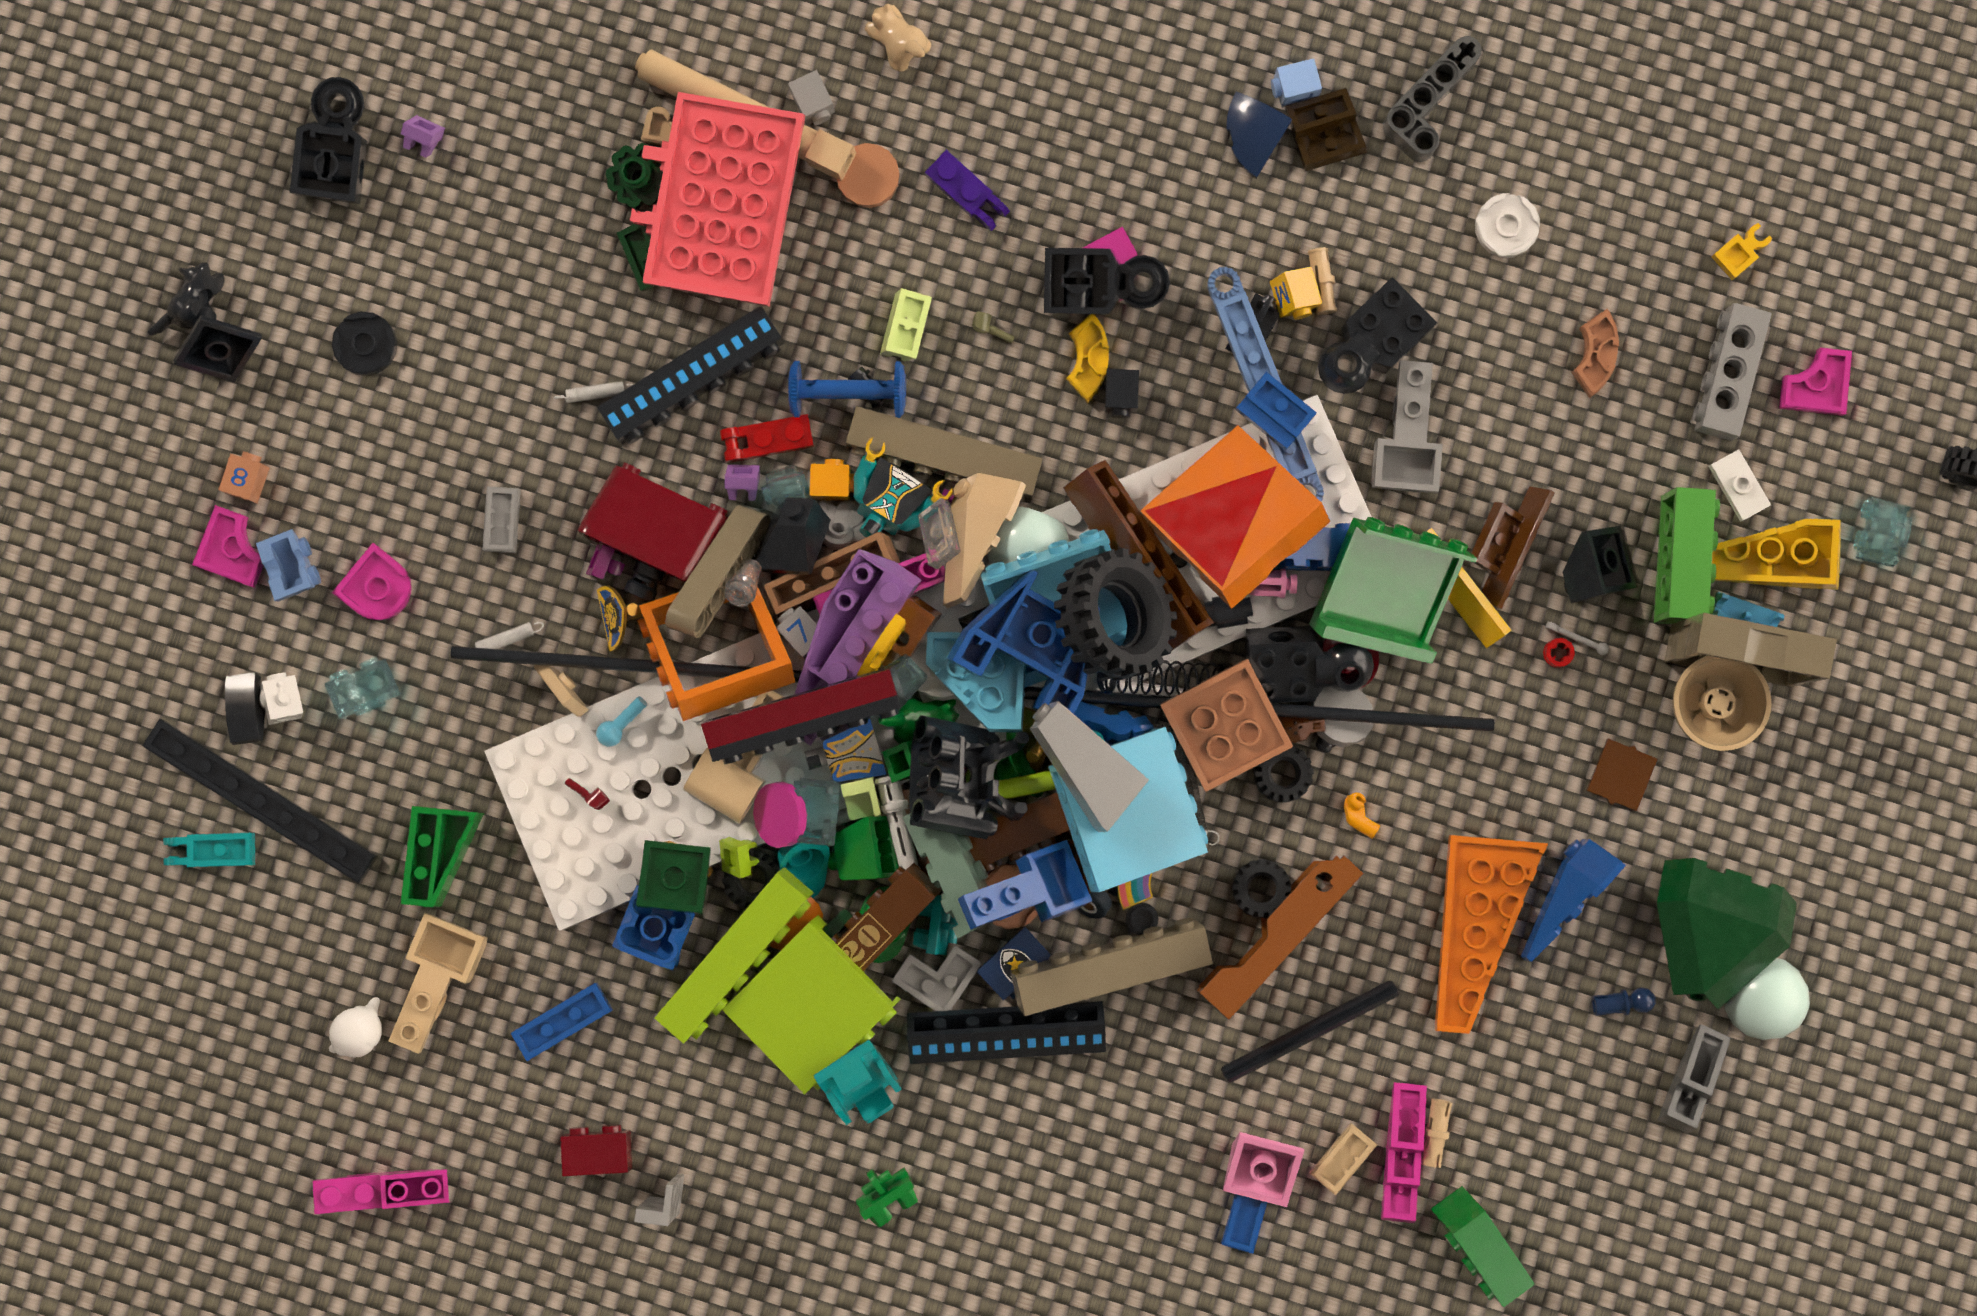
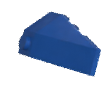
M1577 839L1573 841L1564 851L1567 857L1559 866L1520 957L1524 961L1532 962L1560 934L1562 928L1559 925L1563 921L1569 923L1573 918L1575 919L1582 912L1584 907L1582 902L1586 898L1598 897L1626 865L1591 839H1582L1580 842Z

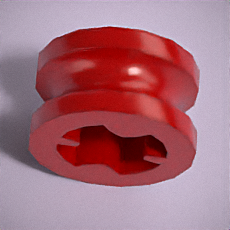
M1555 638L1544 646L1543 658L1551 667L1559 668L1566 666L1574 659V647L1567 639ZM1557 644L1562 645L1561 650L1566 649L1567 652L1566 656L1561 657L1560 662L1554 660L1556 656H1551V650L1557 648Z

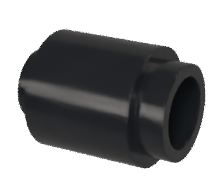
M1219 596L1211 597L1212 601L1204 602L1205 610L1214 622L1209 628L1217 626V629L1248 624L1247 617L1253 616L1250 597L1243 598L1232 609Z

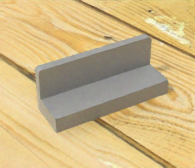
M677 1174L666 1184L665 1198L649 1196L636 1208L634 1222L668 1226L680 1214L684 1174Z

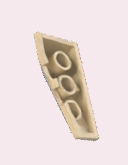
M977 473L966 479H961L954 487V498L949 511L943 606L946 608L956 606L968 599L985 568V564L982 562L983 557L992 548L997 547L1001 538L996 534L1004 520L1011 521L1016 513L1026 484L1023 482Z

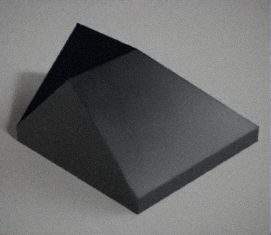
M200 315L173 362L174 365L235 382L261 341L262 334Z

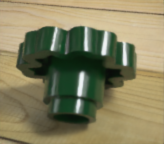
M645 143L638 144L635 149L627 145L623 146L612 155L614 166L606 170L608 189L617 193V199L622 205L633 209H639L643 203L649 207L656 205L663 171L660 170L661 164L654 160L645 161L642 159L643 147L647 145ZM642 172L640 178L635 180L636 174Z

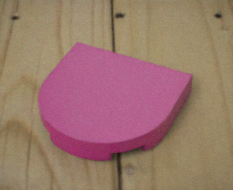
M372 543L332 593L363 617L372 620H387L398 615L406 607L411 596L412 586L406 569L379 546Z

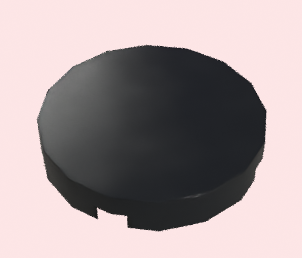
M360 311L348 315L343 319L339 327H336L332 338V349L336 360L344 369L355 375L371 376L381 373L392 363L397 352L398 341L394 329L387 320L373 312Z

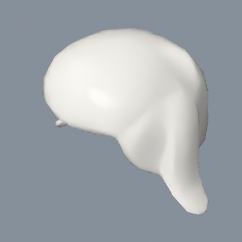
M373 997L366 1006H355L343 1011L333 1020L329 1030V1039L332 1043L329 1046L330 1052L337 1053L340 1056L362 1057L371 1052L373 1047L379 1043L382 1035V1023L378 1017L380 1005L378 997Z

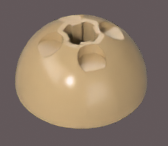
M1708 655L1688 666L1679 677L1673 693V711L1682 731L1698 745L1718 751L1734 750L1751 743L1764 730L1771 713V693L1764 676L1753 664Z

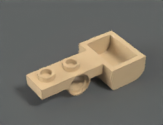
M772 690L758 695L753 706L777 700L784 696ZM706 748L687 779L683 790L740 824L755 801L759 790L762 789L766 782L752 773L763 754L755 756L753 750L743 753L742 760L724 765L723 759L712 762L709 749Z
M424 913L405 958L419 964L420 967L389 1038V1042L418 1054L422 1052L433 1023L444 1007L447 998L446 992L452 978L465 984L471 982L485 950L487 937L429 913Z

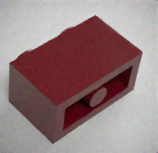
M622 1125L602 1126V1131L589 1132L588 1126L569 1128V1133L560 1137L562 1177L628 1173L632 1170L631 1130H622Z

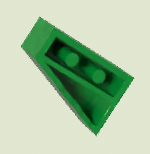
M412 806L401 904L424 907L442 906L484 813Z
M1463 1186L1431 1208L1447 1231V1234L1444 1235L1446 1240L1456 1252L1460 1250L1465 1256L1461 1260L1472 1276L1477 1274L1482 1280L1478 1286L1489 1301L1495 1298L1502 1307H1505L1535 1285L1486 1211Z

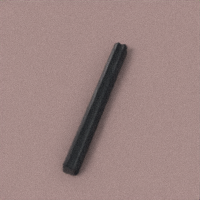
M1386 981L1222 1066V1074L1228 1083H1232L1398 997V989L1393 981Z

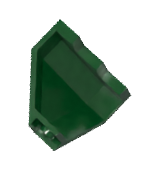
M1697 858L1665 860L1657 897V908L1673 995H1686L1694 1001L1709 999L1719 1009L1790 947L1797 903L1782 886L1770 883L1767 888L1752 883V876L1727 868L1724 870V873L1707 868L1708 862Z

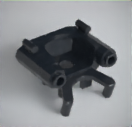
M921 715L915 723L911 744L910 825L987 839L996 833L998 826L997 818L992 813L985 812L987 806L1011 821H1019L1027 811L1026 803L1017 802L1014 804L1000 796L998 793L999 780H994L993 776L997 763L1001 759L1021 751L1029 741V735L1026 732H1019L1015 738L1000 744L999 736L995 732H989L986 728ZM964 765L970 771L968 783H964Z

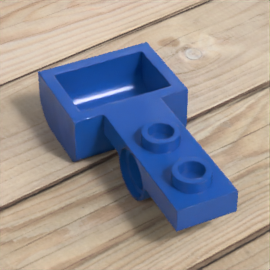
M1067 840L1026 854L1016 860L1020 875L958 898L970 930L996 920L1008 918L1033 906L1042 923L1092 902Z

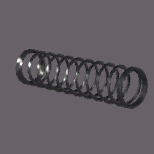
M1164 660V663L1169 665L1165 676L1161 666L1155 668L1153 677L1151 672H1148L1149 686L1147 692L1144 691L1143 687L1144 674H1141V678L1140 675H1137L1135 691L1132 690V677L1129 678V690L1135 695L1141 686V691L1144 695H1147L1152 686L1154 693L1159 695L1164 685V690L1168 696L1174 692L1175 687L1176 692L1180 694L1178 680L1181 669L1184 673V692L1190 688V678L1193 669L1197 685L1202 681L1204 670H1206L1208 679L1210 678L1207 668L1209 665L1215 667L1211 677L1215 675L1216 670L1220 673L1225 668L1228 669L1233 665L1231 663L1216 665L1214 662H1209L1206 665L1203 662L1193 664L1190 661H1186L1183 664L1179 661H1173L1170 664L1167 660ZM1179 664L1180 668L1178 669L1175 678V672L1172 665ZM1186 664L1192 666V668L1189 671L1188 678L1186 670L1184 668ZM1197 665L1203 666L1200 676L1198 675V671L1195 667ZM1159 668L1161 686L1159 692H1156L1155 677ZM1171 669L1173 685L1169 693L1167 690V676ZM1128 678L1125 679L1123 691L1120 689V681H1117V689L1120 694H1123L1128 687ZM1110 679L1108 686V680H1105V687L1103 681L1097 680V684L1102 693L1111 694L1115 689L1116 681L1111 682Z

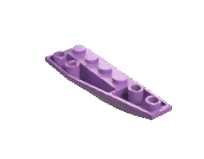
M859 549L823 605L795 694L857 676L865 658L894 615L900 612L907 599L912 596L922 580L895 561ZM816 732L805 735L804 742L811 746L817 738Z

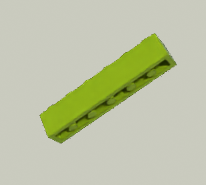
M785 867L777 872L654 1019L683 1044L691 1037L697 1040L709 1027L705 1022L712 1013L718 1016L722 1009L730 1002L725 998L732 989L738 992L749 980L750 977L746 972L752 965L758 968L770 955V952L766 950L773 941L779 944L791 929L787 924L795 916L799 920L811 907L808 899L814 892Z

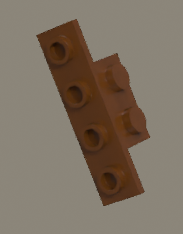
M1529 486L1518 512L1501 502H1494L1471 553L1477 557L1475 564L1490 573L1481 592L1494 608L1502 609L1509 596L1545 513L1549 509L1555 494L1552 490Z

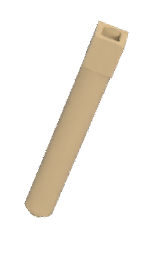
M652 49L647 53H642L635 65V70L638 71V79L677 97L678 92L768 107ZM804 124L798 157L807 161L809 166L842 181L857 154L854 146L821 129L817 131Z

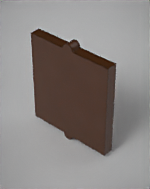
M1607 738L1586 791L1607 799L1609 804L1617 803L1637 811L1658 759L1636 750L1634 745L1628 747Z

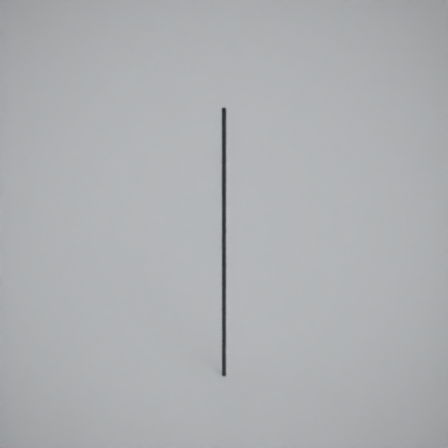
M451 647V659L645 673H657L656 668L660 667L659 661L652 662V660ZM672 661L677 675L724 678L753 668ZM793 670L795 683H798L802 670ZM899 677L903 691L919 692L913 685L911 678ZM1025 687L1024 699L1036 700L1042 687ZM1085 690L1081 702L1162 709L1160 703L1174 696L1120 694L1119 692L1108 694L1101 691ZM1271 703L1278 717L1490 732L1494 731L1495 724L1494 719Z

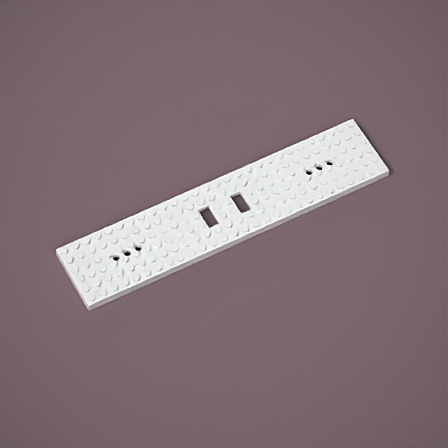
M1318 395L1308 398L1303 402L1316 411L1317 414L1301 433L1323 487L1324 496L1321 502L1331 521L1325 527L1335 528V524L1351 523L1353 517L1366 520L1367 517H1371V514ZM1252 423L1241 427L1274 458L1266 435ZM1228 433L1121 478L1119 481L1140 511ZM1303 485L1316 497V491L1312 486ZM1071 501L1042 512L1057 519L1065 526L1069 542L1079 539L1081 533L1089 530L1088 525ZM1157 536L1170 556L1173 551ZM943 554L940 558L946 569V554ZM988 554L982 559L985 568L991 565ZM1187 562L1186 566L1179 568L1180 573L1205 609L1204 602L1212 601L1211 597L1218 595L1201 579L1197 570L1190 563ZM1286 571V577H1290V574H1297L1296 594H1290L1289 590H1286L1285 598L1248 594L1246 597H1250L1253 616L1247 617L1248 624L1217 629V626L1207 627L1184 644L1172 650L1171 654L1162 656L1163 660H1167L1170 664L1173 661H1179L1183 664L1186 661H1191L1246 637V629L1268 628L1316 607L1331 571ZM981 577L976 582L968 599L951 608L943 606L945 582L913 595L918 596L942 613L930 632H962L958 619L990 605ZM815 609L808 612L807 614L817 624L820 617L818 610ZM778 631L792 663L793 670H802L806 659H803ZM903 631L900 639L903 643L907 644L909 636ZM759 633L691 663L756 667L772 660ZM905 659L906 664L909 668L910 659ZM1163 663L1161 665L1162 671L1165 672L1169 665ZM1179 664L1172 665L1173 668L1179 666ZM1097 673L1087 675L1085 690L1101 691L1093 689V680L1097 677ZM1144 673L1143 681L1149 679L1148 673ZM678 675L684 691L721 679L716 677ZM1137 676L1132 677L1133 682H1137ZM656 677L588 706L589 710L581 717H577L573 713L484 751L559 931L570 928L630 901L636 885H639L645 840L711 847L709 867L721 863L719 840L727 837H732L739 841L748 839L756 842L757 847L766 843L760 837L755 827L753 816L754 802L742 823L739 824L683 790L687 779L694 769V759L698 755L703 754L705 749L708 748L701 724L708 719L752 707L758 696L682 721L678 708L672 709L666 696V692L670 691L669 686L662 687L659 677ZM1046 680L1030 686L1043 687ZM792 683L774 691L784 697L794 695L798 683ZM919 693L923 703L934 701ZM638 696L642 697L648 705L622 730L620 742L612 747L600 744L596 737L598 726L605 721H613ZM957 697L954 698L956 700L954 708L960 714V719L957 723L985 728ZM1024 699V706L1033 709L1032 706L1035 700ZM879 714L871 716L870 719L886 775L873 777L874 779L889 776L881 752L899 745L893 738L894 728L878 723ZM995 732L999 736L1000 742L1006 740V732ZM817 737L811 746L805 742L786 747L785 741L774 744V750L763 754L752 772L766 781L764 786L782 781L792 784L797 789L794 790L797 796H802L805 802L807 812L806 825L846 809L840 785L844 781H833L829 765L809 771L804 752L822 747L820 737ZM670 767H676L681 772V780L674 786L667 785L663 777L664 772ZM571 778L587 789L590 794L599 787L610 799V802L602 809L596 810L590 807L581 795L566 786L565 781ZM910 779L900 781V784H905L909 782ZM640 780H646L651 785V793L644 799H639L634 794V786ZM875 785L876 791H877V795H879L880 793H879L878 786Z

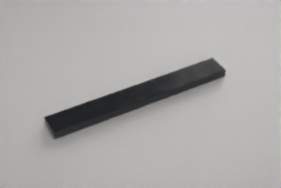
M163 719L158 720L142 745L358 884L362 883L378 858V855Z

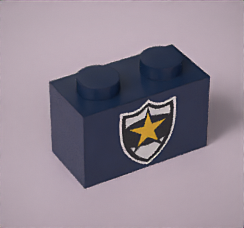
M1024 926L986 961L977 972L1003 1001L1008 996L1014 1000L1016 995L1010 970L1017 969L1019 964L1026 961H1037V963L1046 961L1051 954Z

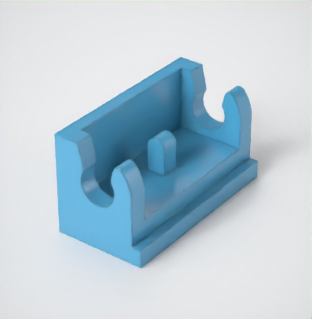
M1719 591L1716 592L1714 598L1713 615L1777 627L1779 622L1783 621L1785 617L1784 614Z

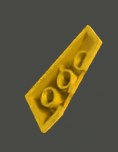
M1803 519L1786 526L1774 527L1757 534L1720 542L1717 545V549L1712 552V563L1716 564L1715 581L1838 590L1841 521Z

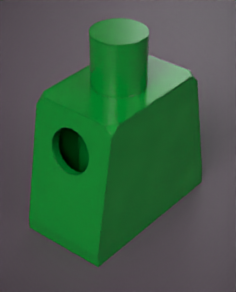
M887 816L865 817L834 834L833 843L835 851L829 853L828 867L832 871L838 870L841 880L890 878L899 868Z

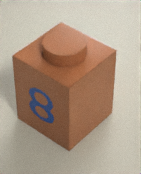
M244 451L241 457L230 454L218 490L227 495L258 504L270 468L260 463L262 457Z

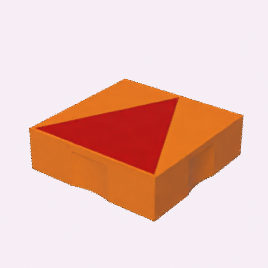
M1239 425L1140 510L1153 532L1178 557L1190 563L1197 570L1201 579L1231 609L1262 583L1282 560L1296 553L1331 522L1322 502Z

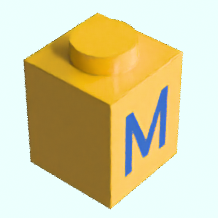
M1312 267L1286 271L1270 281L1274 298L1277 300L1276 305L1280 318L1293 316L1294 320L1303 319L1312 315L1311 310L1322 304Z

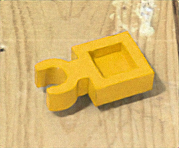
M1759 223L1747 230L1745 240L1737 234L1711 256L1731 280L1735 279L1759 258L1754 250L1763 249L1772 240L1771 236H1768L1763 241L1756 240L1754 233L1761 227Z

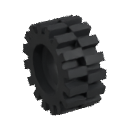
M1950 446L1947 448L1939 471L1942 478L1949 479L1951 483H1958L1959 486H1967L1969 489L1975 490L1977 488V448L1975 450L1964 446V448L1961 446Z
M1293 745L1292 748L1253 767L1254 783H1256L1258 791L1269 800L1280 803L1294 801L1304 795L1312 784V774H1314V770L1311 767L1312 762L1302 749L1300 750L1297 746ZM1281 760L1290 762L1296 772L1295 779L1287 786H1280L1271 778L1272 766Z
M755 850L749 851V856L759 859V863L753 867L759 868L765 875V884L758 892L751 893L746 891L741 885L740 878L723 872L722 884L725 887L724 891L730 897V900L739 905V907L748 908L775 874L780 871L777 861L767 853Z

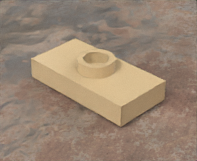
M534 665L535 670L565 708L577 717H581L589 710L573 690L577 685L565 672L560 673L554 666Z
M1350 1123L1309 1173L1334 1195H1337L1377 1144Z

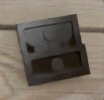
M1347 88L1286 106L1287 116L1292 119L1290 127L1305 172L1366 154L1367 147L1357 124V113Z

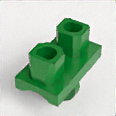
M905 1167L893 1175L889 1170H886L879 1176L873 1169L869 1170L866 1174L870 1182L861 1187L864 1195L856 1199L860 1209L859 1212L864 1220L870 1219L878 1227H882L891 1220L892 1214L887 1206L895 1200L898 1201L903 1210L910 1208L918 1202L913 1189L914 1184Z

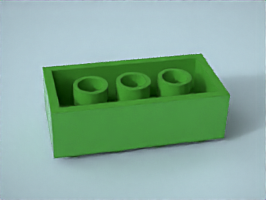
M1676 487L1661 495L1654 623L1674 624L1702 613L1713 614L1715 602L1714 597L1710 596L1711 583H1714L1716 578V564L1712 563V552L1717 549L1718 532L1714 531V518H1718L1720 512V501L1716 499V490Z

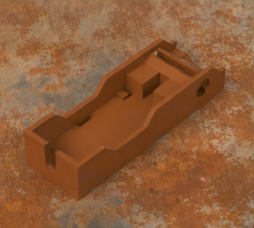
M1344 855L1341 859L1335 856L1332 860L1313 861L1293 882L1291 893L1268 918H1261L1262 937L1236 965L1216 966L1195 990L1224 1017L1230 1019L1364 873ZM1319 873L1325 876L1322 881L1325 887L1322 890H1318L1315 887L1318 884L1315 877Z

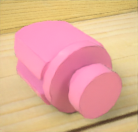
M1286 569L1272 570L1268 577L1249 594L1285 598L1286 590H1289L1290 594H1296L1297 574H1290V577H1286Z

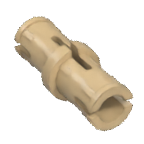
M1325 247L1308 251L1310 267L1313 269L1322 304L1316 307L1317 315L1337 312L1333 292L1335 276L1331 275L1329 251Z
M1431 1099L1429 1120L1424 1134V1151L1421 1156L1422 1165L1441 1168L1445 1140L1449 1139L1450 1132L1447 1131L1453 1104L1450 1101Z

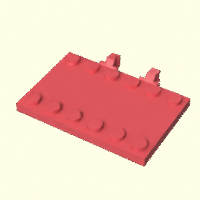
M678 92L669 142L662 141L661 148L648 145L643 147L642 159L645 161H657L661 164L660 170L663 171L657 205H653L652 212H640L633 208L631 211L630 222L636 225L647 226L645 233L651 235L642 281L644 284L770 307L804 127V114Z

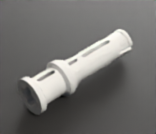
M890 776L874 779V784L878 786L882 801L880 810L883 812V815H887L899 867L902 866L906 870L913 863L919 867L913 840L902 818L906 816L905 809H908L909 803L908 800L904 799L900 781L892 783Z

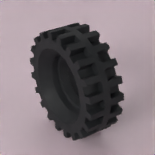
M1124 548L1116 551L1114 549L1074 563V568L1066 570L1063 574L1067 581L1057 586L1056 591L1062 594V599L1054 601V609L1061 612V619L1055 621L1056 628H1063L1066 636L1061 640L1063 647L1070 646L1074 652L1070 657L1074 663L1082 661L1085 664L1083 672L1087 675L1097 673V680L1100 681L1111 679V682L1153 671V668L1161 666L1165 662L1162 656L1171 654L1173 648L1168 644V640L1176 638L1177 631L1171 628V621L1177 620V612H1171L1169 602L1174 600L1172 593L1166 595L1162 587L1166 583L1163 576H1155L1153 572L1156 566L1152 562L1142 563V554L1136 552L1129 555L1128 549ZM1101 588L1111 591L1124 609L1127 631L1126 638L1121 646L1116 645L1108 637L1100 621L1097 603Z

